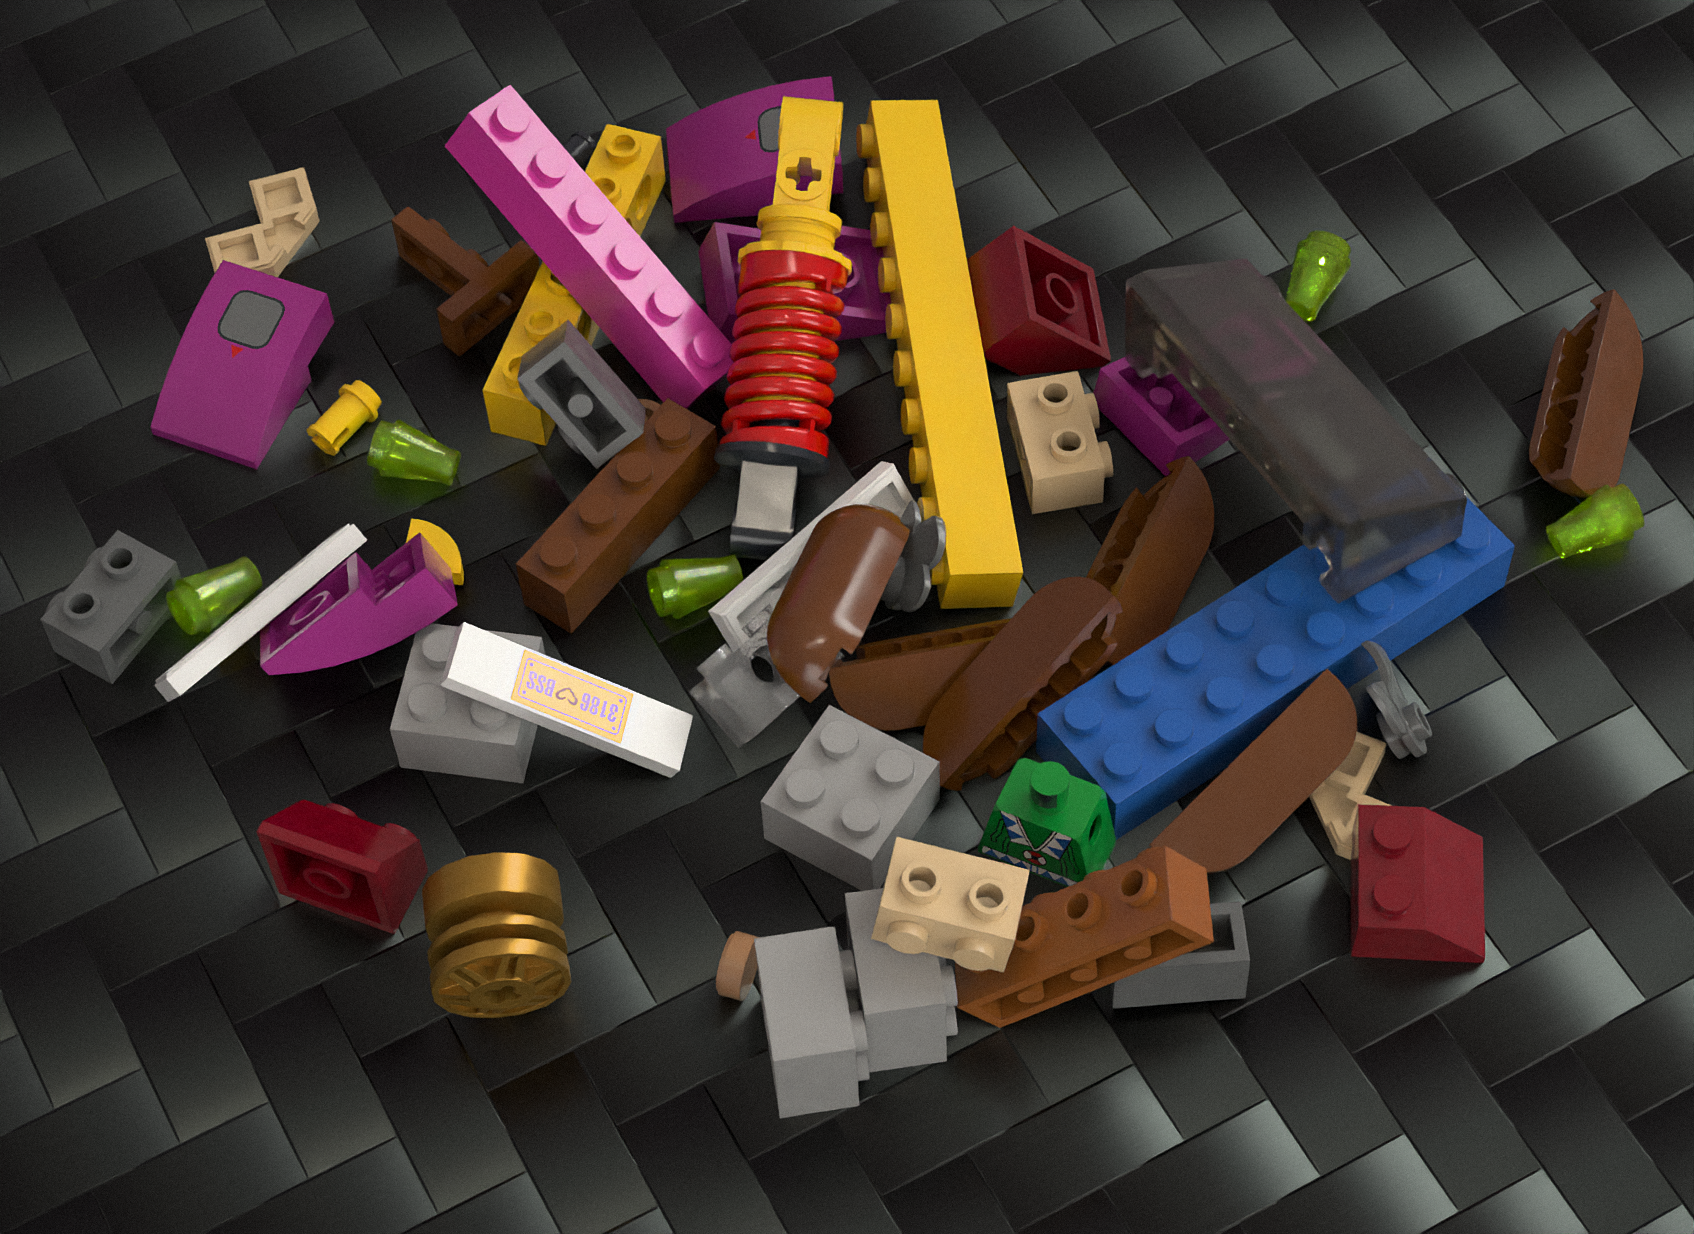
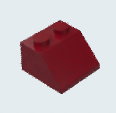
M1014 225L967 259L984 358L986 360L996 363L1020 376L1103 367L1111 361L1093 268Z
M302 799L263 820L256 831L279 894L394 935L428 871L420 840L412 832L392 823H386L382 827L359 819L354 812L335 803H328L322 806Z
M1358 804L1352 829L1351 957L1484 963L1483 837L1425 807Z

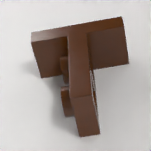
M409 206L391 219L399 256L451 296L436 308L443 343L459 357L522 306L540 268L538 255L522 240L491 265H488L478 252L473 249L466 251L451 240L449 234L439 222L434 219H424Z

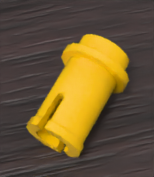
M355 380L351 385L344 384L339 389L340 397L314 424L307 428V434L313 437L311 440L314 444L329 455L335 456L345 442L366 421L373 422L378 418L377 409L382 405L381 399L371 387L362 381Z

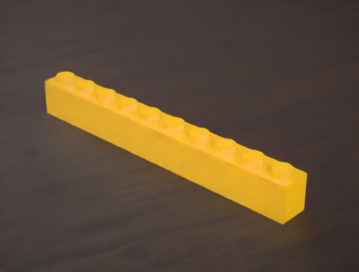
M871 100L866 124H858L856 148L858 158H866L868 168H865L863 191L865 201L874 202L875 212L871 216L873 247H882L884 257L879 259L878 264L879 290L881 293H890L892 304H887L885 325L888 339H896L898 351H895L893 358L894 382L897 387L904 386L906 399L902 400L901 405L902 431L904 435H912L914 445L909 453V475L911 483L920 484L922 497H919L917 503L921 522L931 516L942 517L946 525V546L940 562L929 572L932 585H937L940 609L1013 607L1023 575V568L938 100Z

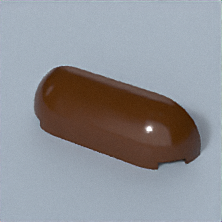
M1615 289L1604 292L1590 300L1595 309L1588 313L1571 332L1565 327L1559 332L1552 349L1529 446L1530 462L1537 468L1541 478L1558 491L1575 497L1594 498L1605 496L1616 486L1623 465L1642 379L1643 349L1639 330L1629 307Z
M1185 456L1166 464L1171 473L1152 486L1144 495L1138 488L1130 494L1119 511L1086 578L1102 584L1117 598L1122 607V613L1116 614L1115 626L1111 634L1117 641V646L1104 665H1115L1167 632L1208 550L1214 530L1213 499L1202 471L1190 456Z
M853 504L836 509L824 516L814 527L770 616L767 627V643L772 661L784 681L809 703L815 700L828 686L825 680L832 665L835 663V658L841 647L851 655L856 649L909 537L910 529L903 525L900 517L883 507L871 504Z
M1067 577L1056 580L1041 588L1020 608L941 696L926 723L923 736V753L939 761V784L942 787L959 791L962 790L963 782L975 779L987 772L993 779L1006 772L1037 739L1038 713L1091 680L1107 662L1117 646V641L1111 634L1115 626L1116 614L1122 613V607L1117 598L1102 584L1085 577Z
M1011 618L860 645L856 647V660L848 662L835 660V663L832 665L829 677L834 696L848 715L875 729L901 730L924 726L941 696Z
M1326 669L1149 844V847L1167 846L1206 868L1207 874L1228 870L1248 858L1341 765L1350 753L1357 733V714L1353 700L1342 682Z

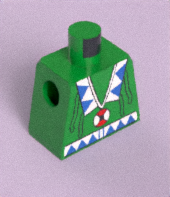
M1018 758L992 810L978 846V852L1012 866L1028 869L1030 873L1066 887L1081 882L1089 873L1104 870L1116 845L1106 792L1098 785L1069 775L1066 768L1058 762L1047 761L1038 763L1028 758Z

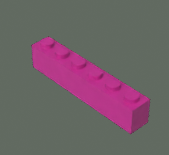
M511 85L507 86L470 111L445 147L663 403L669 398L688 410L712 391L727 376L729 366L733 363L729 356L732 344Z

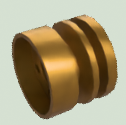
M495 852L469 856L446 864L428 877L422 889L425 928L429 941L432 942L427 952L432 971L430 974L431 992L436 1004L448 1012L467 1017L500 1018L521 1015L537 1010L564 995L571 984V975L567 958L566 937L564 931L560 929L564 922L558 872L545 860L526 854Z

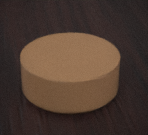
M739 931L730 935L722 952L716 976V990L719 995L743 1001L747 997L757 971L754 939L760 937Z

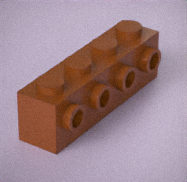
M1167 846L1153 847L1141 851L1137 858L1109 870L1091 872L1084 877L1083 881L1057 892L1044 893L1034 897L1031 903L1022 906L1015 941L1004 972L992 969L983 971L970 970L955 962L957 1008L1001 1028L1213 943L1206 868Z

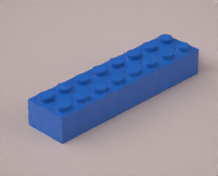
M1431 463L1039 712L1037 716L1036 752L1044 762H1058L1066 768L1069 775L1098 785L1106 792L1117 840L1226 769L1326 669L1334 674L1346 689L1376 671L1378 667L1374 658L1361 643L1367 640L1376 642L1383 647L1391 661L1504 587L1515 545L1434 463Z

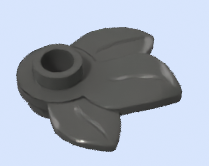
M916 501L909 502L901 517L903 525L910 529L909 537L880 598V601H884L887 608L898 611L902 609L910 613L918 610L924 604L932 587L929 572L940 562L946 546V525L944 520L939 516H931L921 522L920 510Z
M1369 640L1361 643L1374 658L1380 672L1381 681L1368 685L1366 690L1381 711L1376 714L1387 744L1399 759L1411 753L1415 757L1426 754L1425 739L1432 736V731L1423 711L1416 702L1408 705L1399 682L1392 671L1391 661L1383 647Z

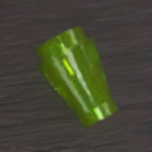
M1316 230L1310 232L1306 239L1298 242L1288 295L1283 304L1284 310L1289 315L1303 321H1313L1316 319L1322 305L1351 268V260L1349 258L1351 248L1345 240L1333 233Z
M397 419L394 424L382 420L374 433L368 453L367 465L379 469L380 476L433 481L450 486L459 467L461 451L443 445L400 419Z
M1621 483L1613 488L1605 484L1560 520L1548 525L1546 531L1557 555L1561 559H1565L1576 553L1632 540L1634 532L1643 528L1645 522L1636 498L1625 484Z
M734 555L720 558L663 559L659 567L649 569L647 573L648 590L657 614L660 617L672 614L676 619H680L729 594L743 581L739 562Z
M242 556L231 563L177 579L175 588L166 594L167 605L175 621L189 635H194L199 631L209 633L250 594L262 588V579L255 565L247 557Z

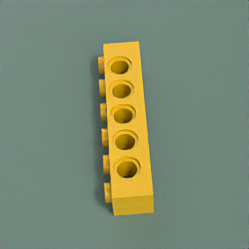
M607 124L585 173L641 237L666 181L661 136ZM542 262L485 383L483 395L491 432L546 446L556 422L544 409L536 408L522 392L519 380L517 379L522 355L567 320L572 323L590 345H592L599 326L544 262Z

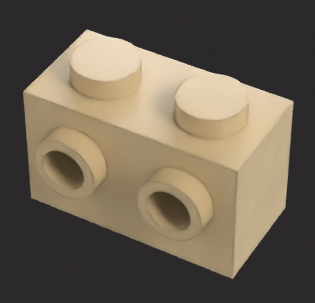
M1078 371L1007 383V421L1032 514L1102 503L1104 478L1113 476L1112 456L1108 442L1097 441L1094 430L1099 428L1100 425L1097 401L1094 393L1084 394Z
M896 837L871 939L885 942L891 948L902 953L918 954L925 952L949 958L970 970L983 971L992 969L1004 972L1015 941L1030 870Z

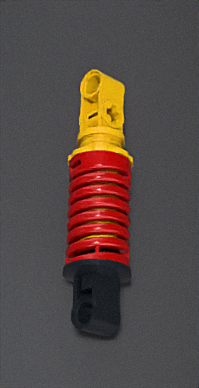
M783 96L779 122V155L773 205L763 207L758 212L757 227L761 230L760 241L747 244L744 248L739 249L738 253L740 276L737 292L740 297L735 304V313L738 319L734 322L732 328L735 341L731 345L729 356L733 363L727 371V380L730 386L726 389L724 401L728 410L723 414L721 425L727 435L722 437L714 453L716 463L728 469L741 472L738 503H735L730 538V557L767 561L795 536L797 509H795L798 479L818 478L825 476L829 472L830 461L827 458L829 439L819 431L826 429L832 420V415L826 407L834 401V392L827 385L832 384L837 376V371L831 363L839 356V347L834 340L841 335L842 326L835 318L839 317L844 311L843 301L833 294L841 292L847 286V279L852 270L851 260L833 249L835 239L841 234L842 221L837 215L829 212L835 156H838L840 147L843 102ZM800 176L812 177V182L808 185V191L796 190V185L800 182Z

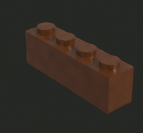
M667 398L645 422L644 433L624 447L609 461L516 563L524 604L572 634L720 469V465L714 460L715 448L718 446L716 426Z

